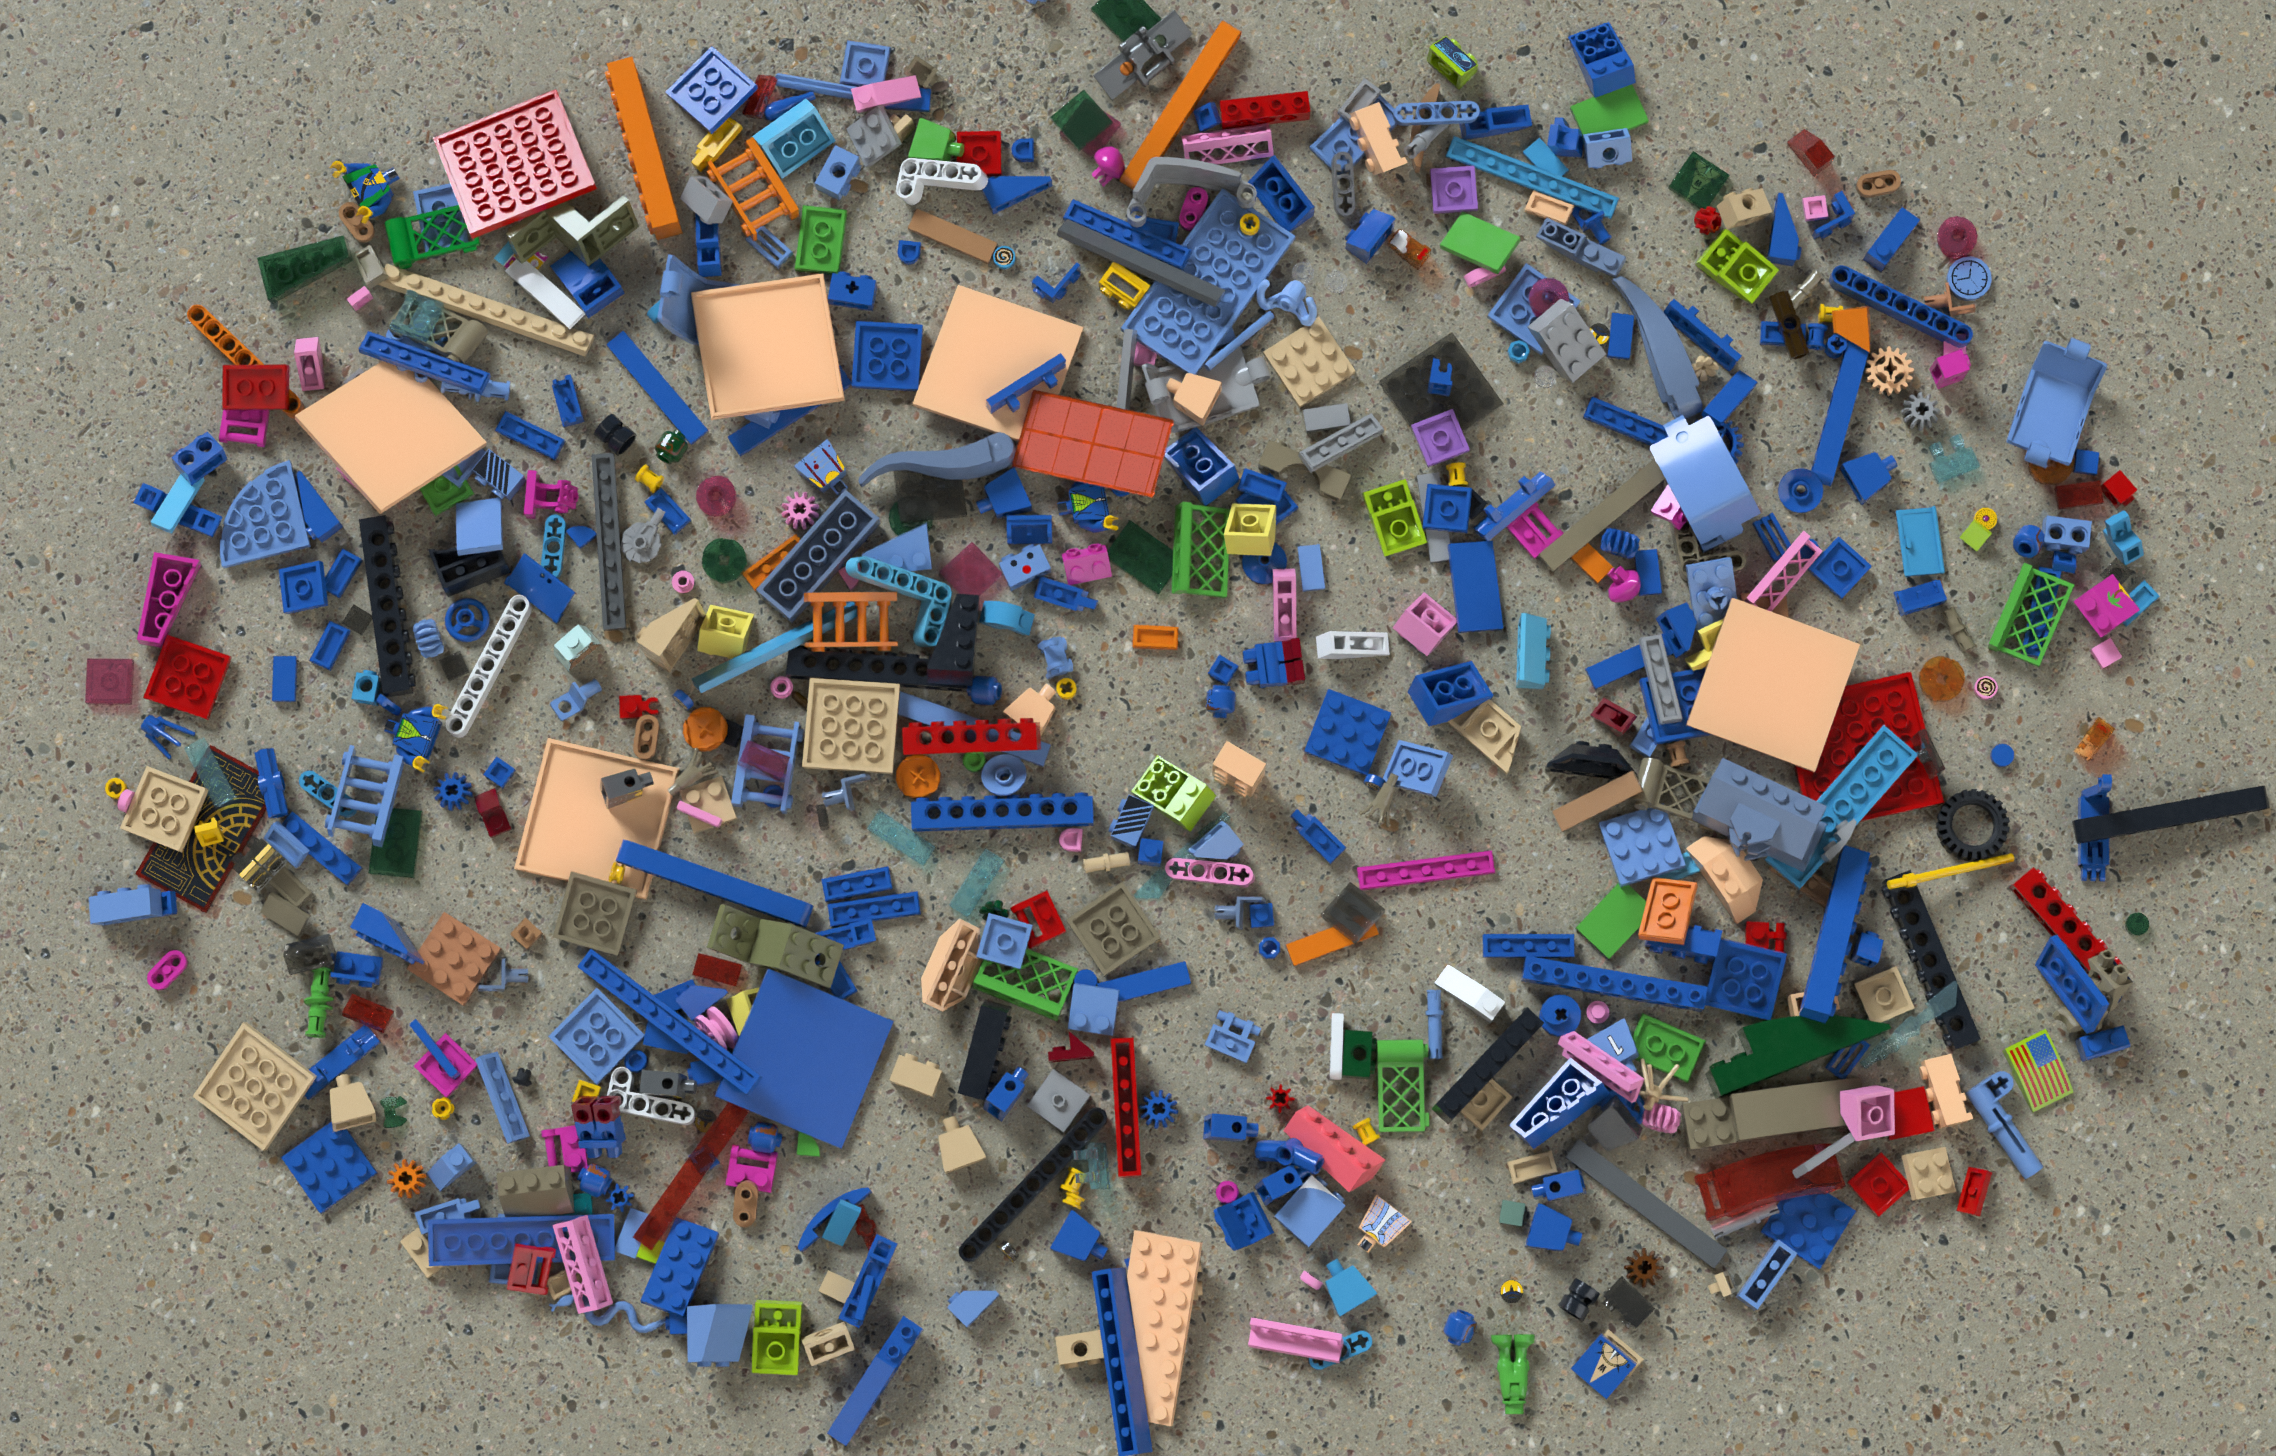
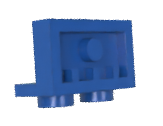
M337 951L334 972H331L330 977L336 979L338 984L349 985L350 981L359 982L358 986L372 988V984L379 985L383 958Z

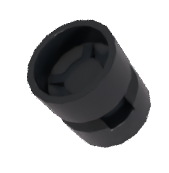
M610 414L598 425L594 436L601 442L608 443V448L619 456L632 445L637 435L628 426L622 427L623 423L616 415Z
M1575 1278L1568 1288L1570 1293L1563 1296L1558 1306L1583 1322L1590 1311L1588 1306L1594 1305L1600 1293L1588 1284Z

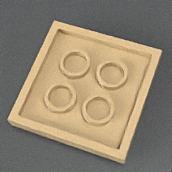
M1320 317L1316 318L1313 325L1303 326L1263 352V355L1299 408L1356 372Z
M146 766L120 829L182 853L209 790Z

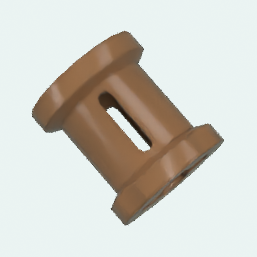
M1685 741L1674 742L1665 746L1666 750H1669L1672 762L1670 767L1677 768L1690 764L1684 748L1686 745Z

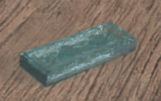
M204 737L184 748L204 787L209 790L208 795L216 808L236 797Z
M881 810L878 811L867 827V830L923 867L936 849L934 845Z
M985 848L949 906L968 918L1005 860Z

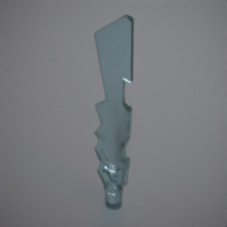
M1223 812L1215 821H1211L1198 832L1199 836L1183 846L1173 857L1194 860L1195 856L1190 854L1188 849L1219 822L1223 821L1226 823L1231 817L1226 812ZM1175 863L1173 867H1170V870L1176 875L1181 867L1178 866V863ZM1159 869L1134 894V897L1159 899L1172 881V878L1167 875L1165 870L1162 872Z
M1956 981L1950 983L1925 1003L1928 1008L1916 1017H1908L1895 1029L1887 1040L1883 1038L1871 1050L1869 1056L1860 1062L1862 1066L1867 1069L1876 1061L1886 1060L1890 1053L1898 1052L1902 1045L1906 1046L1909 1038L1920 1035V1026L1955 1007L1958 983Z

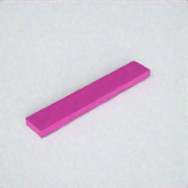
M1491 850L1357 867L1359 889L1363 891L1495 874Z

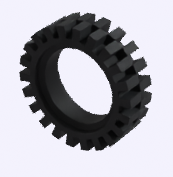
M1971 789L1970 791L1963 790L1960 793H1956L1946 801L1938 813L1936 828H1938L1937 836L1942 840L1940 843L1942 846H1946V851L1949 854H1955L1954 857L1958 859L1964 858V861L1986 859L1997 852L2007 839V833H2009L2010 829L2008 827L2010 820L2006 816L2007 810L2002 808L2001 805L2003 803L2000 800L1994 799L1996 796L1986 794L1987 791ZM1966 805H1977L1989 813L1993 821V832L1987 842L1982 845L1973 846L1965 844L1957 838L1953 831L1952 821L1959 808Z

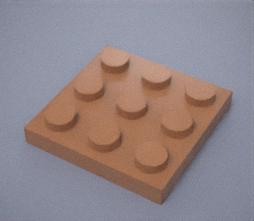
M444 912L418 950L425 961L424 964L415 961L414 965L410 963L406 969L465 1006L502 948Z

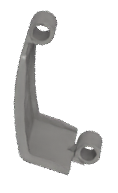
M1153 157L1148 161L1133 190V198L1127 209V221L1133 227H1141L1145 224L1147 210L1143 204L1149 198L1156 184L1187 185L1220 192L1223 188L1230 194L1237 195V203L1244 209H1249L1255 205L1257 192L1253 185L1241 180L1242 174L1235 170L1199 160ZM1248 192L1253 197L1249 200H1244L1241 198V194ZM1140 211L1143 215L1136 219L1131 216V213Z
M1239 346L1210 371L1206 370L1204 366L1197 374L1198 376L1222 382V391L1204 425L1260 406L1254 385L1271 378L1264 356L1246 362L1242 348ZM1219 351L1213 352L1209 359H1211ZM1143 364L1142 369L1147 381L1145 386L1151 404L1155 406L1159 418L1174 421L1171 432L1176 433L1202 426L1174 407L1173 399L1175 394L1169 392L1166 386L1170 378L1182 383L1186 373L1174 365L1157 368L1152 364Z

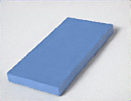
M1380 95L1373 104L1380 103L1391 126L1389 128L1391 132L1398 125L1393 120L1395 109ZM1342 117L1309 147L1331 171L1332 157L1339 152H1347L1351 155L1353 167L1365 156L1364 151L1362 152L1358 146L1357 139L1359 137L1357 131H1354L1350 123ZM1340 156V159L1336 162L1341 165V172H1337V176L1348 172H1344L1343 166L1347 164V160H1343V156Z

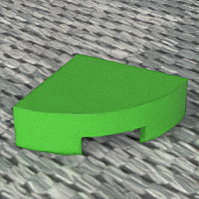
M799 1132L797 1155L820 1157V1150L816 1141L811 1136Z

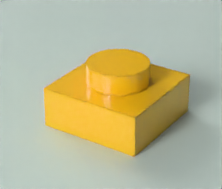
M579 1080L572 1102H575L580 1096H599L602 1087Z

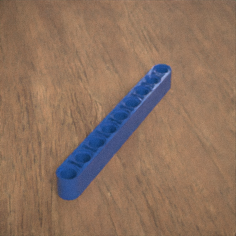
M624 839L615 860L628 867L805 928L814 907L807 902Z

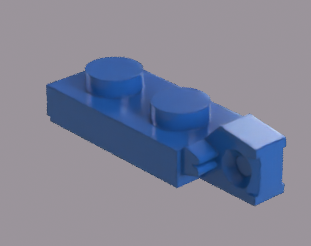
M1040 576L1034 595L1036 599L1074 611H1083L1084 607L1095 610L1098 604V600L1087 597L1089 592L1084 591V589L1044 576Z
M1298 809L1291 814L1290 817L1298 824L1295 827L1298 834L1330 865L1346 849L1315 816L1313 817L1308 814L1305 817Z

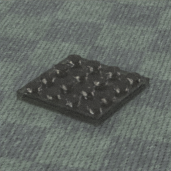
M1453 332L1379 381L1380 386L1410 428L1412 424L1453 409L1461 430L1464 432L1503 406L1501 399ZM1433 358L1440 360V372H1447L1448 363L1452 365L1450 381L1453 382L1449 396L1427 393Z

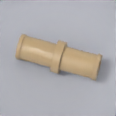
M1128 851L1112 855L1105 853L1101 857L1083 859L1085 873L1100 870L1107 872L1111 868L1130 866Z

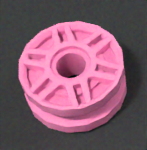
M711 1006L706 1010L707 1018L703 1015L695 1017L694 1023L698 1029L726 1050L727 1046L732 1049L735 1048L739 1038L731 1023L720 1010Z

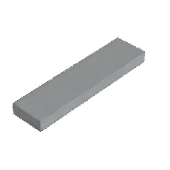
M1133 329L1124 330L1117 409L1130 411L1137 330Z
M1371 413L1302 450L1298 456L1312 473L1382 435L1384 429Z
M1439 472L1417 475L1423 518L1427 484L1441 485ZM1425 529L1430 564L1449 561L1447 546L1450 544L1449 532Z
M1662 634L1641 637L1638 641L1659 725L1681 722L1682 715Z
M1851 1132L1795 1168L1792 1173L1796 1179L1854 1142L1855 1139Z

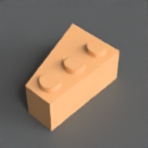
M1379 102L1350 113V125L1354 131H1357L1359 137L1357 139L1358 146L1362 152L1364 151L1367 158L1365 160L1366 167L1369 172H1372L1373 176L1408 163L1405 157H1400L1396 149L1399 143L1397 139H1392L1389 131L1391 126Z
M1948 1054L1922 1061L1919 1072L1922 1080H1926L1928 1089H1925L1928 1102H1932L1934 1111H1931L1934 1125L1938 1124V1128L1941 1129L1972 1120L1971 1112L1967 1113L1964 1101L1967 1099L1965 1093H1961L1958 1082L1960 1078L1952 1055Z

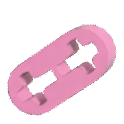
M1504 265L1499 274L1480 267L1466 274L1464 279L1468 287L1471 288L1504 273L1506 267Z

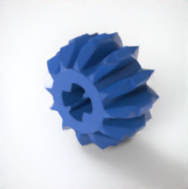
M1609 528L1605 530L1602 536L1600 548L1606 553L1631 559L1635 557L1638 551L1640 539L1629 532Z
M454 772L452 779L446 773V781L442 779L437 780L441 787H434V791L439 793L435 796V800H442L440 806L444 808L448 805L449 811H453L455 805L458 810H461V802H464L466 805L470 803L466 796H473L471 791H467L472 787V784L465 783L467 778L464 775L459 778L457 772ZM451 788L456 789L458 793L454 795L451 794L449 790Z
M1159 1090V1097H1156L1154 1091H1151L1150 1096L1152 1100L1144 1096L1143 1100L1148 1105L1142 1104L1139 1106V1109L1147 1110L1140 1117H1150L1146 1121L1147 1126L1152 1121H1155L1154 1129H1158L1159 1122H1162L1163 1127L1167 1128L1166 1119L1172 1123L1175 1121L1169 1114H1178V1110L1170 1109V1107L1177 1105V1101L1168 1103L1172 1094H1167L1164 1099L1162 1098L1163 1090ZM1162 1104L1164 1106L1163 1111L1165 1112L1163 1114H1154L1155 1109L1153 1106H1160Z

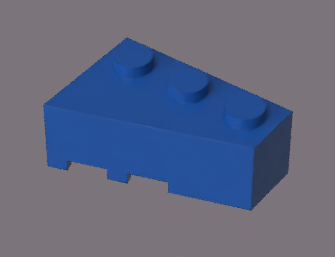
M1688 926L1684 945L1646 940L1645 947H1649V951L1663 954V951L1672 953V957L1685 959V956L1694 958L1696 963L1707 964L1717 957L1723 930L1715 929V932L1702 929V926Z

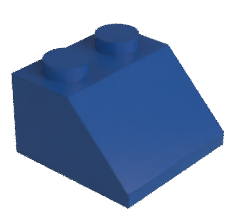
M1373 209L1370 214L1366 212L1360 219L1359 224L1361 225L1357 230L1352 229L1346 236L1345 249L1367 264L1394 231L1396 218L1376 209Z

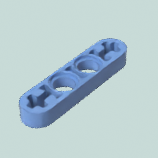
M1473 101L1403 103L1396 106L1393 112V120L1401 126L1472 123L1478 118L1480 109L1477 103ZM1446 107L1450 108L1453 111V116L1445 118L1442 116L1441 110ZM1457 107H1460L1459 112L1466 111L1467 107H1470L1471 111H1475L1471 117H1468V113H1460V118H1457ZM1426 108L1430 110L1431 117L1423 119L1420 117L1419 111ZM1413 109H1416L1415 120L1413 115H1407L1406 119H1402V116L1398 115L1401 110H1404L1405 114H1412Z

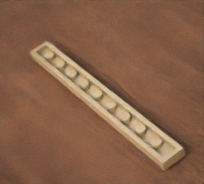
M386 264L384 267L389 278L378 284L582 356L587 355L594 341V335L575 328L568 329L565 325L422 275L399 269L390 264Z

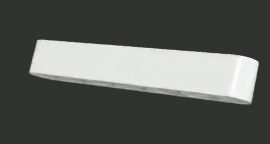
M515 595L510 599L446 720V728L454 737H464L470 730L531 614L532 606L523 595ZM519 602L526 603L523 611H515V606ZM508 622L515 623V628L512 631H505V625ZM498 642L505 643L501 651L494 650V646ZM489 661L494 662L492 670L484 671L485 663ZM476 682H484V686L480 691L473 690ZM467 701H472V709L463 711V704ZM462 721V728L458 731H453L452 725L454 722Z

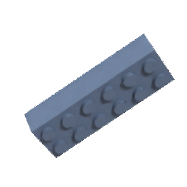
M845 489L756 589L758 595L790 623H793L811 603L804 602V593H820L881 524L879 517Z

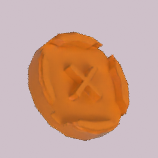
M700 707L689 714L690 716L683 724V735L685 741L693 749L698 748L701 752H708L718 748L724 742L728 731V724L725 717L718 710L712 707Z
M914 754L906 757L896 770V782L899 790L905 796L912 799L930 797L937 791L940 784L941 773L938 765L934 760L923 754Z

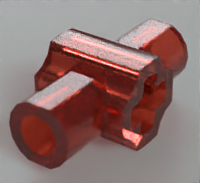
M864 1204L858 1206L861 1208V1213L856 1220L857 1226L855 1230L859 1236L863 1237L869 1251L876 1236L875 1230L877 1225L874 1220H870ZM864 1222L868 1225L872 1224L869 1234L860 1231Z

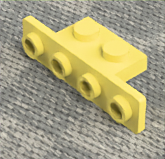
M1724 618L1698 630L1704 650L1685 658L1686 664L1693 671L1703 669L1708 665Z

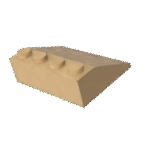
M693 598L649 623L647 627L644 626L637 635V643L647 659L669 673L699 631L706 616L699 600Z

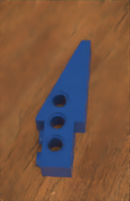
M905 1316L901 1318L879 1353L871 1362L827 1434L845 1446L849 1444L924 1331L923 1328Z

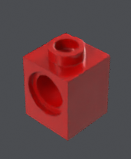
M2121 470L2099 487L2100 491L2116 509L2122 504L2124 507L2130 504L2135 499L2133 495L2138 490Z

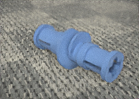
M489 380L482 395L442 382L441 393L448 391L463 395L469 394L470 400L474 395L476 402L480 401L481 396L505 398V401H508L511 381L503 383Z

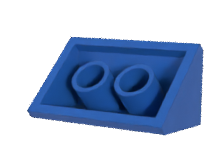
M1275 155L1247 182L1255 187L1258 199L1278 225L1287 231L1292 232L1314 216V205Z

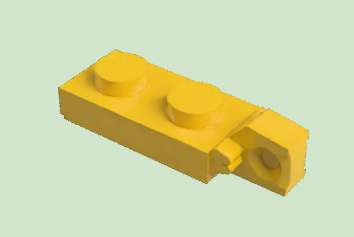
M729 117L713 134L708 132L697 145L698 149L695 152L697 156L691 161L694 168L701 172L707 166V162L711 160L714 163L742 131V125Z

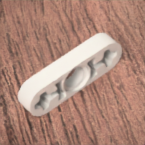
M1332 1013L1330 1079L1341 1080L1344 1015L1340 1013Z

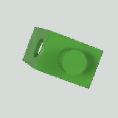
M920 118L908 158L949 162L951 155L962 157L964 144L955 142L956 136L952 130Z

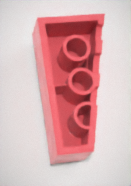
M1309 1105L1296 1111L1283 1130L1290 1138L1300 1140L1303 1147L1323 1155L1324 1163L1322 1168L1348 1192L1373 1179L1385 1162L1384 1158Z

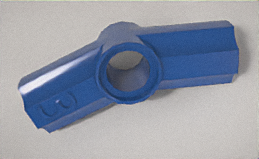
M1290 1138L1287 1141L1259 1140L1256 1143L1255 1156L1259 1161L1279 1162L1285 1166L1292 1164L1314 1175L1319 1173L1324 1163L1323 1155L1303 1147L1301 1141L1296 1138Z

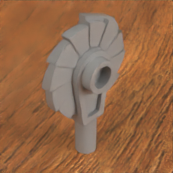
M658 508L650 522H637L623 532L621 550L630 562L632 560L640 564L642 562H650L651 559L658 555L662 544L660 543V534L657 533L659 529L657 526L666 513L665 511Z

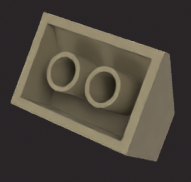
M558 1165L497 1173L498 1196L505 1217L554 1216L575 1213L571 1167Z

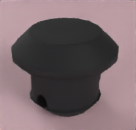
M519 1068L517 1076L512 1079L515 1084L528 1087L532 1084L529 1081L532 1073L528 1069L525 1071L524 1068Z

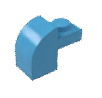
M2125 510L2105 520L2106 528L2103 530L2105 539L2115 556L2124 566L2144 556L2142 541L2132 531L2130 518Z
M984 601L979 623L995 629H1008L1018 634L1029 636L1035 614L1022 609L1023 607L1000 601Z

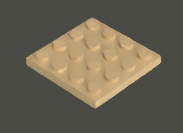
M810 678L802 767L807 769L893 774L900 684Z
M243 1022L193 1097L261 1150L265 1151L308 1091L317 1075L250 1024Z

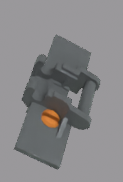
M1172 10L1149 30L1142 26L1127 40L1122 42L1118 46L1120 53L1093 76L1111 100L1136 80L1146 87L1149 85L1148 82L1167 66L1176 63L1170 53L1188 39L1192 33L1177 12ZM1157 35H1162L1165 39L1162 47L1154 40ZM1160 54L1163 59L1143 75L1140 71L1144 66L1143 63L1153 55Z

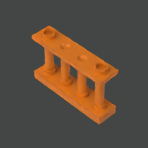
M752 137L746 140L745 153L716 168L711 160L707 162L708 171H706L709 180L713 183L716 182L719 189L733 201L731 208L742 223L740 227L746 237L750 236L753 241H756V229L781 215H788L792 221L799 217V208L756 140ZM747 161H754L757 166L756 171L727 186L722 175ZM760 178L761 180H766L768 183L766 190L741 204L737 202L733 193ZM770 197H777L780 202L778 204L779 207L752 222L749 221L744 213L746 210Z
M897 592L804 593V602H811V606H813V643H805V647H811V652H825V647L878 646V651H891V646H898V642H889L888 606H891L890 601H897ZM877 601V606H879L880 642H867L866 606H868V602ZM824 602H833V606H835L836 642H822V606H824ZM846 602H855V606H857L858 642H845L844 606H846Z

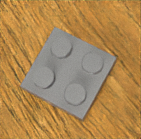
M883 106L875 107L846 128L865 167H871L902 144Z

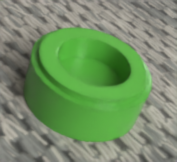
M967 752L963 756L964 767L970 772L981 771L986 763L983 752Z

